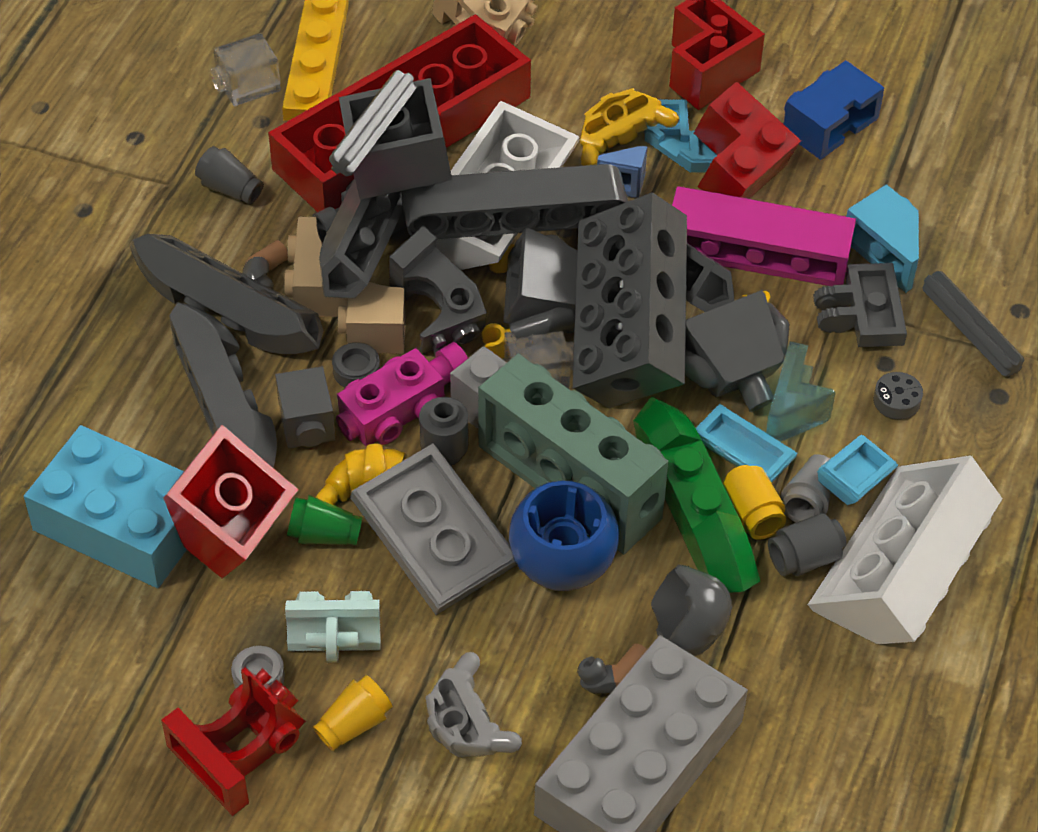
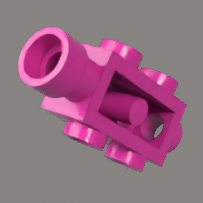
M452 342L435 353L436 358L428 362L420 351L414 348L402 356L390 359L382 368L365 378L349 383L344 390L337 393L339 415L336 416V421L343 435L350 441L358 437L366 447L377 441L382 445L393 442L401 434L403 425L417 417L419 419L420 410L424 404L434 398L445 397L444 385L449 382L451 383L450 373L468 359L464 350L457 343Z

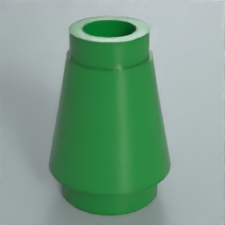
M311 495L308 496V500L295 497L287 536L299 538V544H350L356 546L363 517L353 515L349 511Z

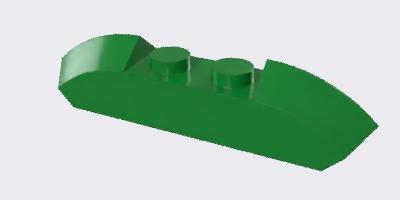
M651 396L633 420L636 437L644 444L656 447L664 458L668 460L665 501L696 568L718 578L725 585L729 593L744 592L759 583L760 577L742 522L693 423L681 410Z

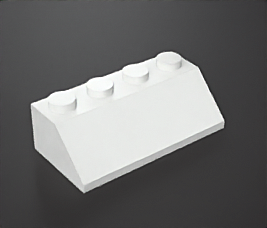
M500 101L452 168L451 175L562 167L578 144L580 136ZM518 233L437 239L436 248L455 266L463 270L498 263Z
M972 456L898 466L843 549L842 558L834 563L809 601L808 606L813 612L876 644L915 642L924 632L928 619L938 603L946 596L950 583L960 567L968 560L971 549L982 531L990 524L991 517L1003 498Z

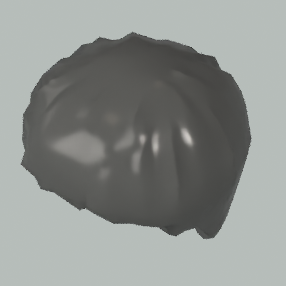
M680 564L667 574L651 601L652 610L658 621L657 635L663 636L693 656L702 654L715 643L723 633L732 611L730 594L718 578Z

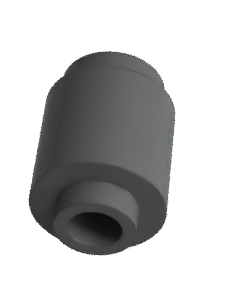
M450 397L434 398L424 404L419 414L421 450L434 443L449 465H455L466 454L469 446L468 411L460 401Z
M819 513L779 529L776 536L768 540L769 555L776 570L782 576L791 573L794 576H800L840 560L843 554L842 547L846 546V536L842 526L836 519L830 520L824 513Z

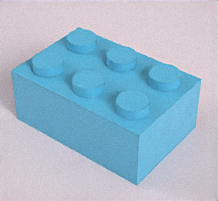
M82 425L78 427L24 495L33 531L157 589L187 550L183 547L163 499L184 471Z

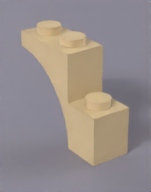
M298 217L297 235L288 236V262L294 263V269L285 270V296L292 297L295 302L318 313L319 317H338V334H347V344L364 343L374 348L377 353L404 354L406 322L405 289L369 282L356 298L325 297L322 289L319 262L322 244L318 236L316 217Z

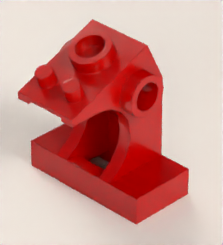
M246 667L241 670L243 684L233 691L228 701L232 708L212 723L206 725L194 724L179 707L161 719L167 747L232 816L249 804L245 776L275 753L281 754L289 750L300 736L299 729L306 722L293 708L299 701L296 696L277 679L271 685L267 684L272 676L264 668L256 675ZM249 727L257 737L247 746L233 752L225 743Z

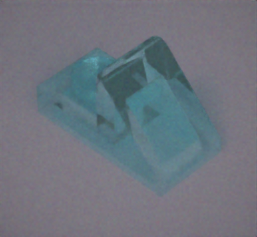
M791 341L789 342L769 411L766 429L767 434L780 442L827 422L831 418L835 399L834 390L810 384L813 366L805 365L808 345Z

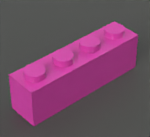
M677 186L672 206L687 215V243L723 267L826 286L844 284L856 218Z

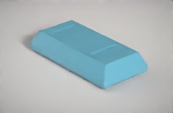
M721 404L696 427L706 448L736 467L741 465L762 467L771 483L798 454Z
M860 435L818 469V480L845 504L850 505L859 501L894 471L898 464L864 435Z

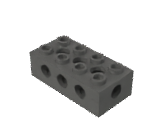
M653 192L579 221L573 389L607 408L622 405L685 384L687 215Z

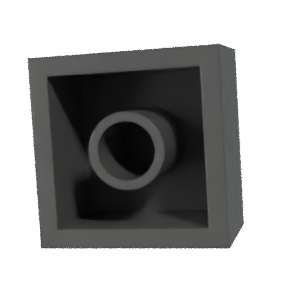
M431 78L414 81L416 90L353 173L360 199L384 196L393 192L431 186L436 183L452 180ZM380 89L339 97L345 135Z

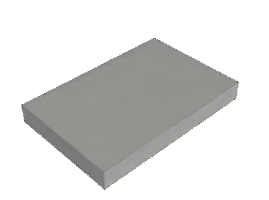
M434 443L354 489L351 493V500L435 615L517 565L508 542Z

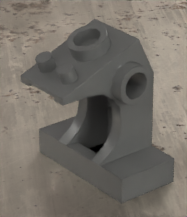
M424 226L390 255L389 286L404 288L405 302L413 294L424 295L432 299L441 309V314L420 334V353L425 354L434 351L435 354L438 350L444 348L445 345L452 342L463 345L476 339L485 327L486 310L477 285L436 248L437 238Z

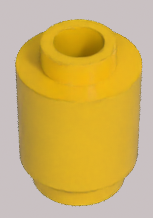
M741 465L732 469L726 475L723 485L742 522L745 532L749 533L755 540H762L773 536L786 523L784 515L785 505L764 469L760 466Z

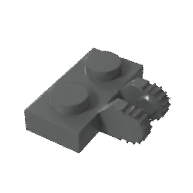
M893 263L848 264L845 276L847 285L822 286L813 294L815 306H817V309L820 308L822 310L821 313H818L819 316H817L818 328L821 331H825V333H844L855 327L858 347L905 345L907 331Z

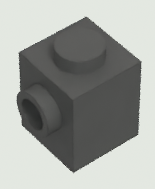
M323 366L275 374L278 403L288 449L300 446L312 447L324 442L335 441L333 409Z

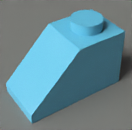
M886 184L847 210L846 217L856 218L851 247L871 264L893 263L897 285L906 293L913 287L919 260V210L907 198L900 196Z

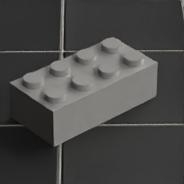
M659 635L535 783L534 815L558 832H656L742 723L748 689Z

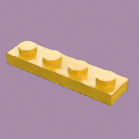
M348 0L304 1L282 107L284 121H289L331 97L349 7Z

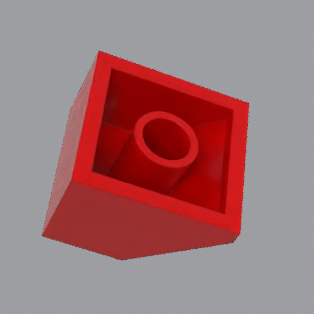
M221 425L163 499L183 547L223 579L249 557L299 489L226 427Z

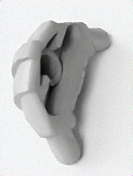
M473 652L463 654L453 669H446L432 692L426 696L429 716L427 723L430 733L435 740L442 743L446 749L457 757H478L493 755L496 752H516L522 745L521 737L516 732L500 731L496 723L490 722L486 707L474 691L475 682L473 675L480 666V658Z

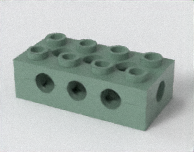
M518 353L478 387L479 447L534 488L548 482L561 480L582 483L595 489L605 498L615 513L619 529V545L617 550L623 555L663 519L668 460L664 458L656 447L644 444L626 431L625 427L617 419L607 417L591 406L582 394L575 390H569L552 378L543 366L533 364Z

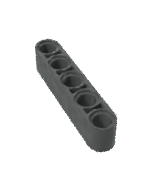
M610 164L451 175L452 180L400 191L408 234L413 236L424 226L437 239L523 233L525 228L537 232L576 229L579 227L580 220L628 202L621 172L616 166Z

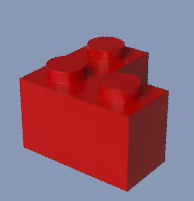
M686 0L674 8L671 45L675 48L672 49L669 87L696 109L700 110L718 98L735 82L741 84L760 72L765 33L721 0Z
M735 82L709 104L694 131V134L717 155L712 160L697 187L707 192L750 199L784 169L801 140L738 82Z

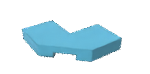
M658 99L661 101L662 106L678 114L679 121L672 128L659 123L657 126H647L648 128L644 130L645 141L687 171L706 172L717 155L694 134V131H689L687 100Z

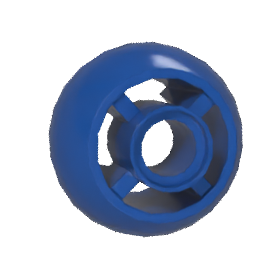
M560 480L538 486L523 498L516 507L511 519L509 543L513 558L518 567L533 582L552 590L570 591L592 584L607 571L614 560L619 545V529L614 511L605 498L595 489L582 483Z

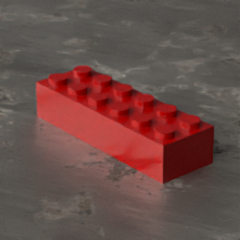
M474 14L269 131L272 170L317 212L328 207L337 209L342 204L341 193L354 180V174L345 176L342 173L336 174L331 169L332 164L329 161L330 155L345 137L339 97L381 89L393 72L398 70L404 74L408 72L414 77L413 82L431 78L445 146L447 148L481 128L500 101L516 107L531 97V60L478 15Z

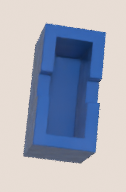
M845 60L831 71L823 72L814 83L804 90L796 91L789 97L784 107V125L801 140L799 145L821 160L844 143L845 137L843 134L850 130L856 135L879 118L884 87Z

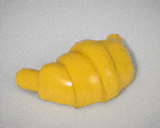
M634 88L615 94L611 92L600 98V102L584 113L585 121L580 138V144L583 147L581 165H597L598 156L602 155L607 148L614 147L618 143L623 145L633 141L638 136L637 133L646 130L647 126L653 127L659 123L669 128L675 127L679 121L678 114L662 106L660 100L635 91Z
M376 443L367 445L366 449L348 452L344 454L345 459L334 467L325 481V486L315 498L332 505L338 500L342 502L347 501L354 489L407 459V454L396 449H383V445Z

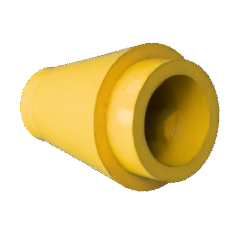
M365 675L358 682L352 679L320 718V721L313 726V730L331 751H334L340 745H344L385 721V713L393 708V705L384 691L368 675Z

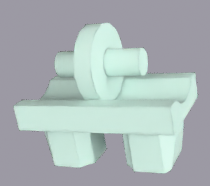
M318 591L299 592L295 601H286L285 616L288 651H326L327 663H337L339 651L380 650L379 600H373L372 594L369 591H351L345 596V600H325V597L320 595Z

